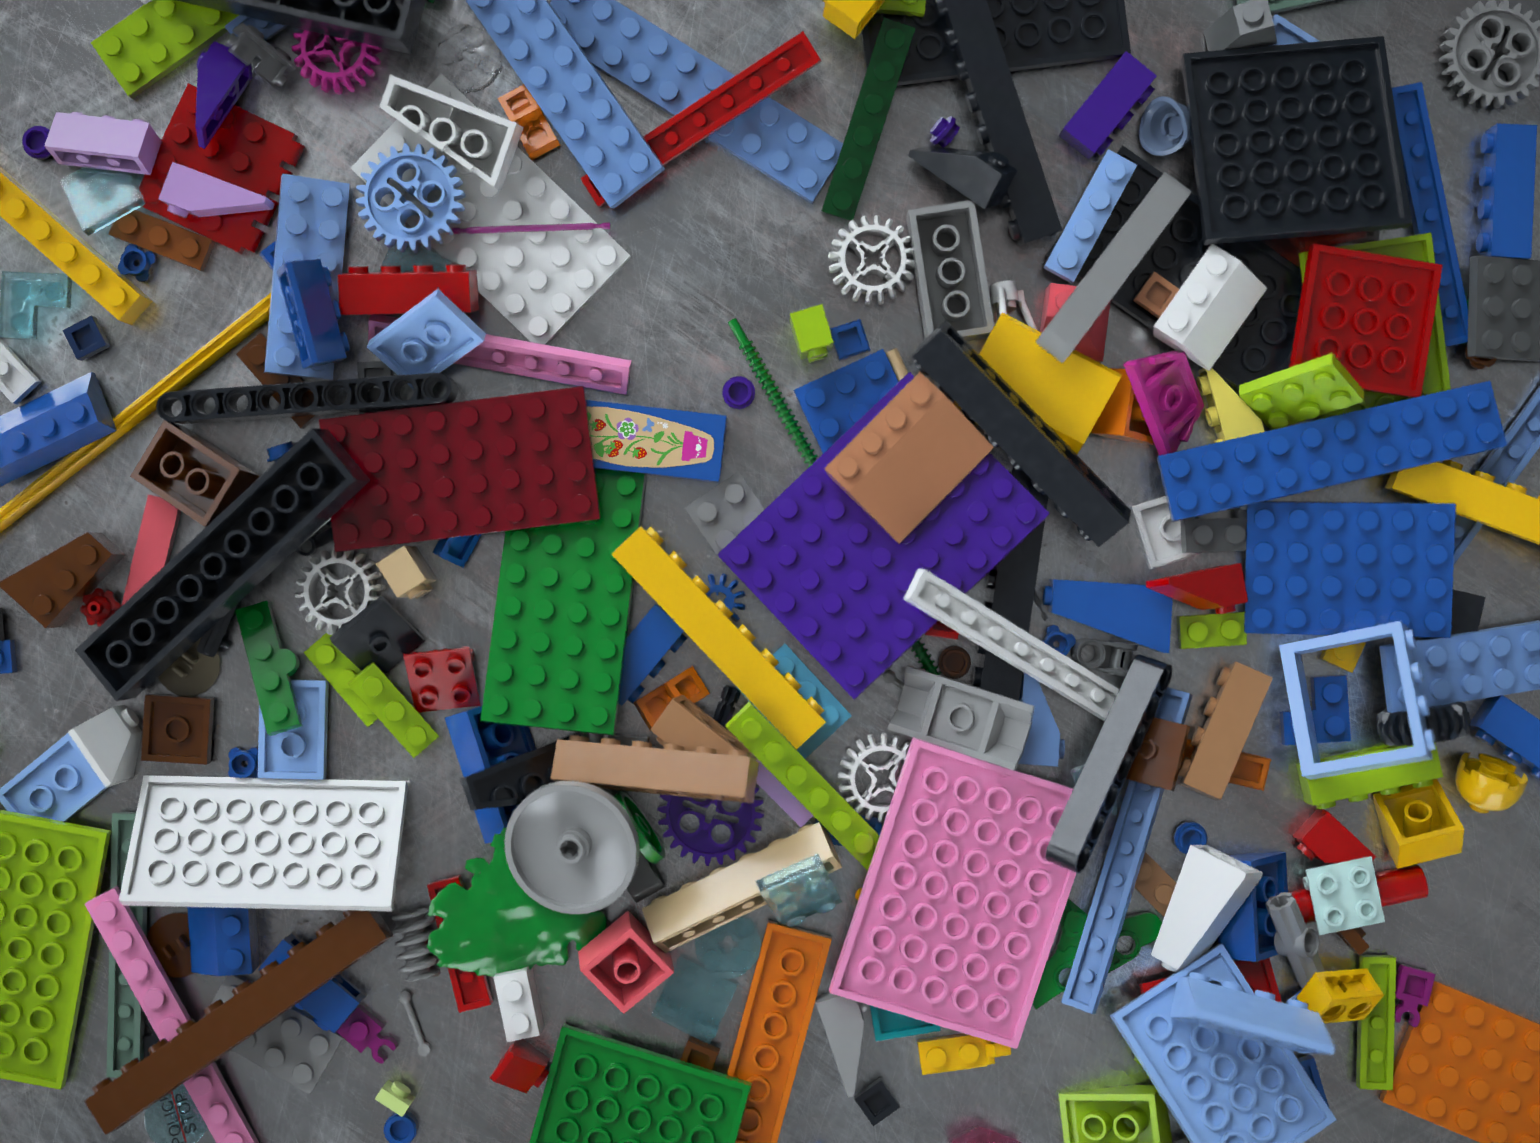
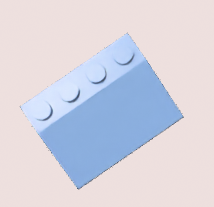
M1190 972L1189 977H1178L1170 1018L1298 1053L1334 1054L1335 1046L1320 1014L1307 1010V1003L1288 999L1287 1004L1275 1001L1276 995L1255 990L1254 995L1242 992V985L1226 981L1222 982V986L1209 983V976Z

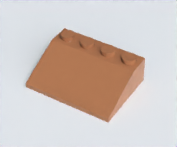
M919 372L824 469L827 475L900 544L994 447L930 380Z

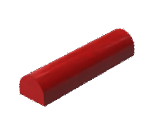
M1417 864L1375 873L1382 907L1428 897L1427 880L1422 868ZM1304 888L1288 892L1292 893L1293 898L1296 899L1305 924L1316 922L1310 890Z

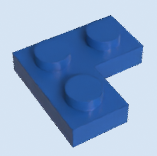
M1347 675L1310 677L1311 711L1317 743L1351 741ZM1280 711L1282 744L1297 745L1291 711Z

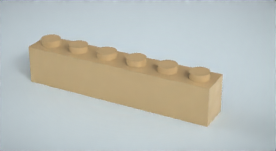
M820 822L808 824L801 827L797 833L785 839L780 838L772 841L767 848L759 852L745 854L738 862L728 867L717 868L709 876L697 882L692 881L684 884L677 892L655 898L650 905L642 908L653 943L667 953L842 868V864L829 833Z

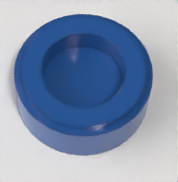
M406 1111L403 1117L394 1112L385 1122V1138L389 1143H411L418 1133V1121L408 1111Z

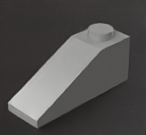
M828 992L816 997V1006L847 1097L851 1098L855 1095L864 1029L862 1012L868 1011L864 1003Z

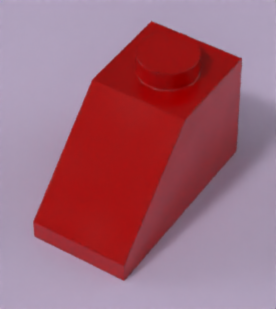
M1317 809L1292 835L1300 843L1296 848L1310 861L1316 858L1324 863H1339L1371 856L1373 861L1377 857L1333 815L1324 809Z
M516 1040L501 1058L490 1079L495 1083L527 1093L532 1085L539 1088L549 1074V1071L545 1068L550 1058L526 1040Z

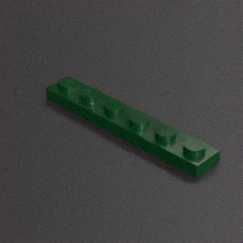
M883 18L821 212L848 221L854 219L913 38L914 27Z

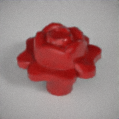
M96 588L92 594L83 596L82 601L86 605L80 607V612L86 616L88 625L92 626L97 623V626L100 627L121 607V604L115 600L113 591L108 590L104 592L102 588Z

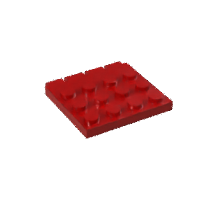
M188 83L161 139L162 142L151 175H144L132 202L240 254L243 253L244 249L255 253L265 233L255 228L258 222L268 227L279 204L277 201L269 198L270 194L280 195L281 175L293 174L283 168L285 163L296 168L305 146L296 142L298 136L295 133L234 105L206 148L199 147L195 127L197 87ZM175 162L265 196L274 202L275 205L273 210L198 217L188 213L187 218H183L168 212L169 205L158 198L171 164Z

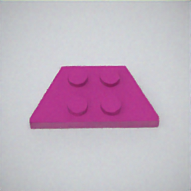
M1174 350L1126 361L1123 364L1159 456L1176 452L1181 441L1188 442L1193 431V425L1204 408L1202 397L1185 352Z

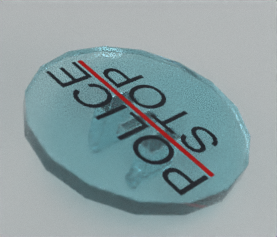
M184 1084L144 1112L145 1130L150 1139L155 1143H196L208 1129Z

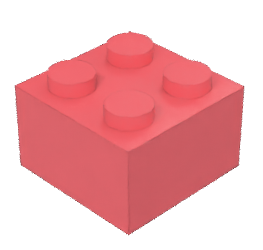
M629 911L625 912L578 951L580 971L623 1014L675 973L671 954L669 952L665 953L653 943L650 932Z

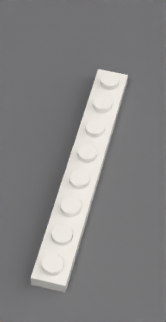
M925 569L917 570L904 597L905 601L1101 720H1106L1120 689Z

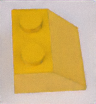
M1433 779V785L1413 788L1411 784L1400 787L1401 792L1395 794H1373V801L1384 844L1397 869L1462 853L1465 829L1438 779Z

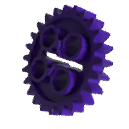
M759 786L755 787V794L759 791ZM660 794V797L667 801V804L657 807V811L666 813L665 817L659 819L658 824L668 825L669 827L662 836L663 838L674 837L670 845L671 849L679 845L683 847L680 857L683 858L688 852L693 853L692 863L694 864L700 856H703L706 866H709L712 857H716L719 865H723L724 855L726 854L735 861V850L737 848L743 853L747 852L745 840L751 843L756 842V838L751 831L762 830V826L755 822V819L764 817V812L755 808L764 803L761 798H754L753 803L741 802L737 809H728L724 806L722 800ZM683 801H690L703 808H708L710 804L716 805V812L739 818V822H731L719 815H714L712 819H708L704 810L684 806ZM686 814H693L699 819V826L694 830H687L683 827L681 818ZM716 825H726L730 829V837L723 841L716 839L712 834V829Z

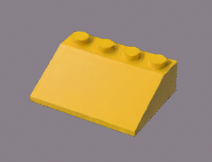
M1002 312L979 355L1078 454L1122 374L1076 350H1073L1066 360L1061 363L1035 343L1041 335L1040 331ZM954 400L953 404L962 412L960 405Z

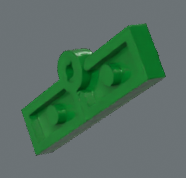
M266 600L235 610L267 734L273 736L303 726L290 676L294 675L299 668V659L291 650L281 649L282 646L271 604Z

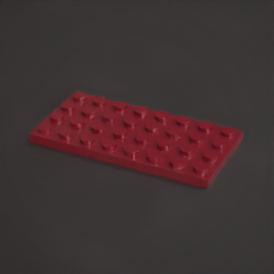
M584 386L319 419L320 429L329 430L371 480L331 517L335 552L601 519Z

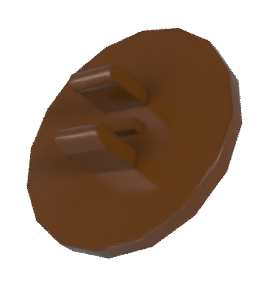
M173 912L159 918L150 927L146 938L167 976L186 977L194 974L191 971L188 913Z

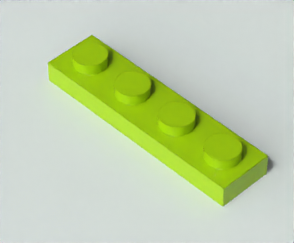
M1361 954L1359 955V969L1367 968L1384 996L1365 1020H1358L1356 1086L1359 1089L1393 1090L1396 957L1393 955Z

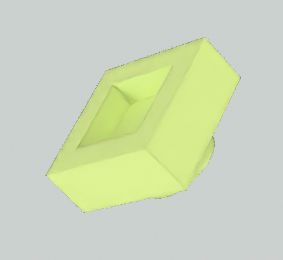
M388 1079L375 1100L403 1117L416 1097L410 1094L411 1090L403 1083L398 1081L393 1083Z

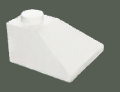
M124 705L112 707L68 731L105 788L129 781L134 777L142 731L138 726L139 719L133 710L126 708Z

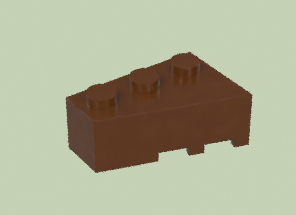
M86 532L0 581V588L43 627L58 628L83 603V596L91 594L126 554L102 533Z

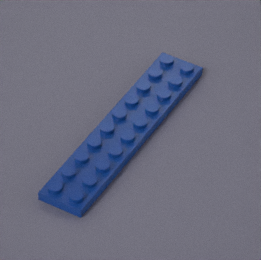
M1486 381L1160 455L1157 457V462L1172 522L1495 450L1507 446L1491 381Z

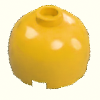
M1471 752L1464 753L1461 756L1455 775L1456 786L1463 799L1469 802L1471 809L1487 814L1489 811L1495 812L1509 809L1519 801L1527 785L1528 778L1525 773H1523L1522 778L1515 773L1516 766L1500 758L1479 753V759L1469 758Z

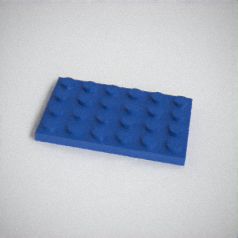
M1264 501L1247 505L1245 586L1248 602L1244 603V632L1255 634L1333 635L1401 621L1407 626L1408 630L1412 629L1414 637L1451 638L1456 504Z

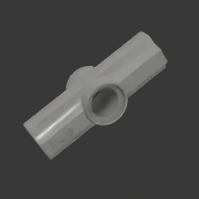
M1281 892L1279 895L1270 897L1265 904L1276 929L1274 945L1279 955L1288 957L1298 984L1303 989L1315 972H1325L1318 955L1320 946L1319 935L1316 929L1306 926L1292 893Z

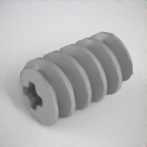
M429 908L406 910L392 916V920L402 922L401 926L393 929V933L404 936L403 939L395 942V946L405 948V952L396 956V959L406 961V965L397 969L398 973L408 974V978L405 981L426 980L437 977L441 973L438 967L432 966L438 963V957L430 953L427 948L429 934L435 930L434 928L427 927L435 922L434 916L429 917L425 914L429 912Z

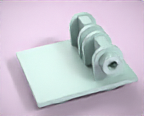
M1371 856L1305 869L1307 877H1303V884L1306 890H1310L1319 935L1385 922Z

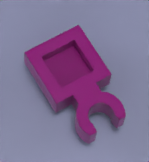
M1399 964L1396 975L1395 998L1400 999V1002L1395 1005V1022L1400 1023L1402 1014L1409 1012L1408 1024L1412 1027L1418 1026L1420 1022V1014L1417 1010L1418 1004L1428 1006L1436 974Z
M361 1004L336 1031L360 1053L368 1046L371 1049L372 1057L380 1064H383L387 1059L381 1052L380 1047L386 1045L394 1051L398 1046L397 1041L393 1037L382 1036L379 1033L385 1025Z

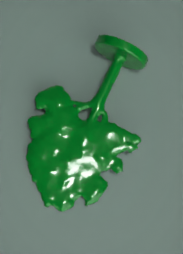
M619 791L613 795L625 808L635 825L640 853L649 862L654 864L665 858L666 853L657 833L638 805L624 791ZM503 828L500 834H494L493 841L490 846L495 848L490 864L484 858L466 860L465 869L474 874L471 879L472 887L467 891V889H464L455 882L450 883L431 900L427 915L429 917L436 915L444 919L439 928L431 931L429 934L427 948L438 957V967L457 968L465 972H475L477 976L487 975L494 977L496 973L529 967L531 970L535 964L539 966L547 964L554 966L565 965L569 958V942L572 940L576 941V950H581L605 930L607 920L605 914L600 911L586 914L557 912L544 907L528 896L518 885L509 869L505 854V834L507 828Z

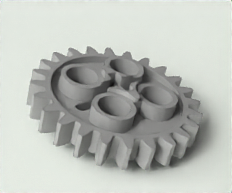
M1489 0L1485 6L1479 1L1472 6V9L1469 7L1464 9L1460 13L1461 17L1457 16L1450 22L1453 28H1449L1443 33L1449 40L1444 41L1439 48L1448 53L1443 55L1439 62L1448 63L1449 67L1442 72V75L1452 74L1453 79L1449 82L1448 87L1458 84L1460 86L1457 93L1458 97L1466 92L1470 94L1468 104L1471 105L1480 98L1481 108L1490 105L1491 101L1495 109L1503 106L1504 102L1511 106L1517 102V97L1522 100L1529 95L1528 90L1533 91L1539 86L1536 79H1540V33L1537 31V28L1540 26V20L1533 23L1529 20L1533 13L1532 10L1524 15L1521 14V3L1509 9L1508 0H1503L1498 7L1495 0ZM1482 26L1490 29L1492 33L1491 38L1483 34ZM1505 28H1507L1508 33L1506 37L1502 40ZM1512 40L1520 43L1521 52L1513 48ZM1500 43L1499 47L1496 49L1495 52L1492 48H1494L1496 45ZM1468 55L1473 56L1477 60L1478 68H1474L1468 63ZM1494 56H1495L1496 58H1498V59H1496L1494 62H1492V63L1490 64V62H1491V60L1493 59ZM1488 67L1485 80H1483L1481 76L1484 69ZM1498 69L1503 70L1507 74V82L1499 78Z

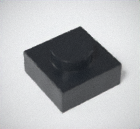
M881 1077L854 1095V1100L873 1126L900 1108L899 1102Z

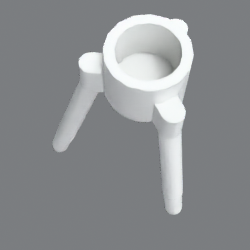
M1006 280L990 285V302L994 325L997 321V312L1000 315L1002 312L1007 314V312L1016 310V304H1019L1027 325L1037 330L1025 302L1024 290L1017 291L1015 281Z

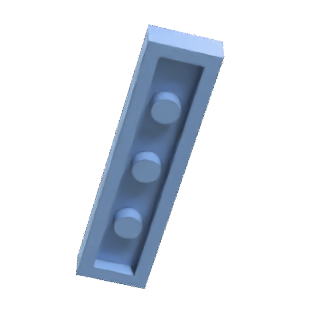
M1109 149L1106 151L1043 267L1044 269L1071 284L1075 281L1137 164Z

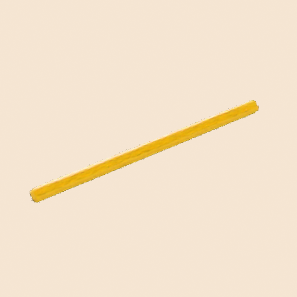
M271 293L115 416L113 422L117 431L66 455L0 508V533L155 411L160 396L167 392L180 391L268 321Z

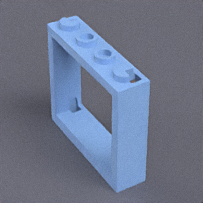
M1398 621L1279 645L1303 777L1312 780L1433 759L1431 750L1435 749V736L1433 730H1427L1425 716L1430 715L1426 696L1420 695L1418 683L1423 682V674L1419 662L1414 663L1412 650L1417 649V644L1412 629L1408 630L1405 624ZM1393 637L1414 747L1321 763L1301 654Z

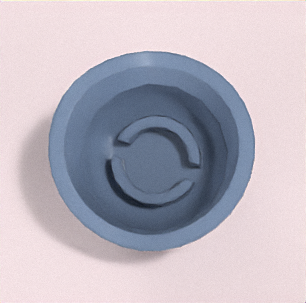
M1166 96L1157 97L1149 103L1142 115L1139 126L1140 143L1148 153L1156 156L1170 155L1180 150L1191 139L1190 115L1186 106Z

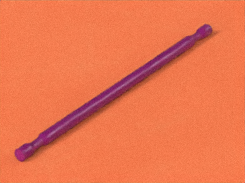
M610 222L602 224L577 223L454 227L451 230L454 234L593 230L595 228L611 229Z

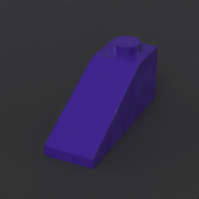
M216 41L212 43L207 52L203 51L197 61L195 127L198 145L204 149L253 78L251 63L247 66L228 51L229 47Z

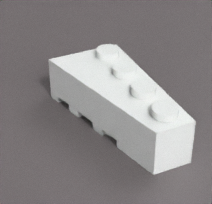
M390 75L380 108L458 161L468 170L478 175L488 184L502 190L524 127L513 121Z

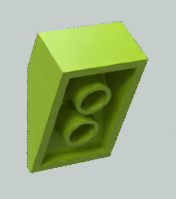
M1127 1085L1059 1093L1064 1143H1172L1169 1110L1154 1085Z

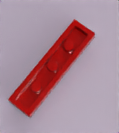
M461 875L428 883L427 888L430 900L434 899L450 883L455 882L464 888ZM435 915L437 928H439L444 918ZM448 968L459 1013L489 1006L493 1003L486 975L477 976L475 972Z

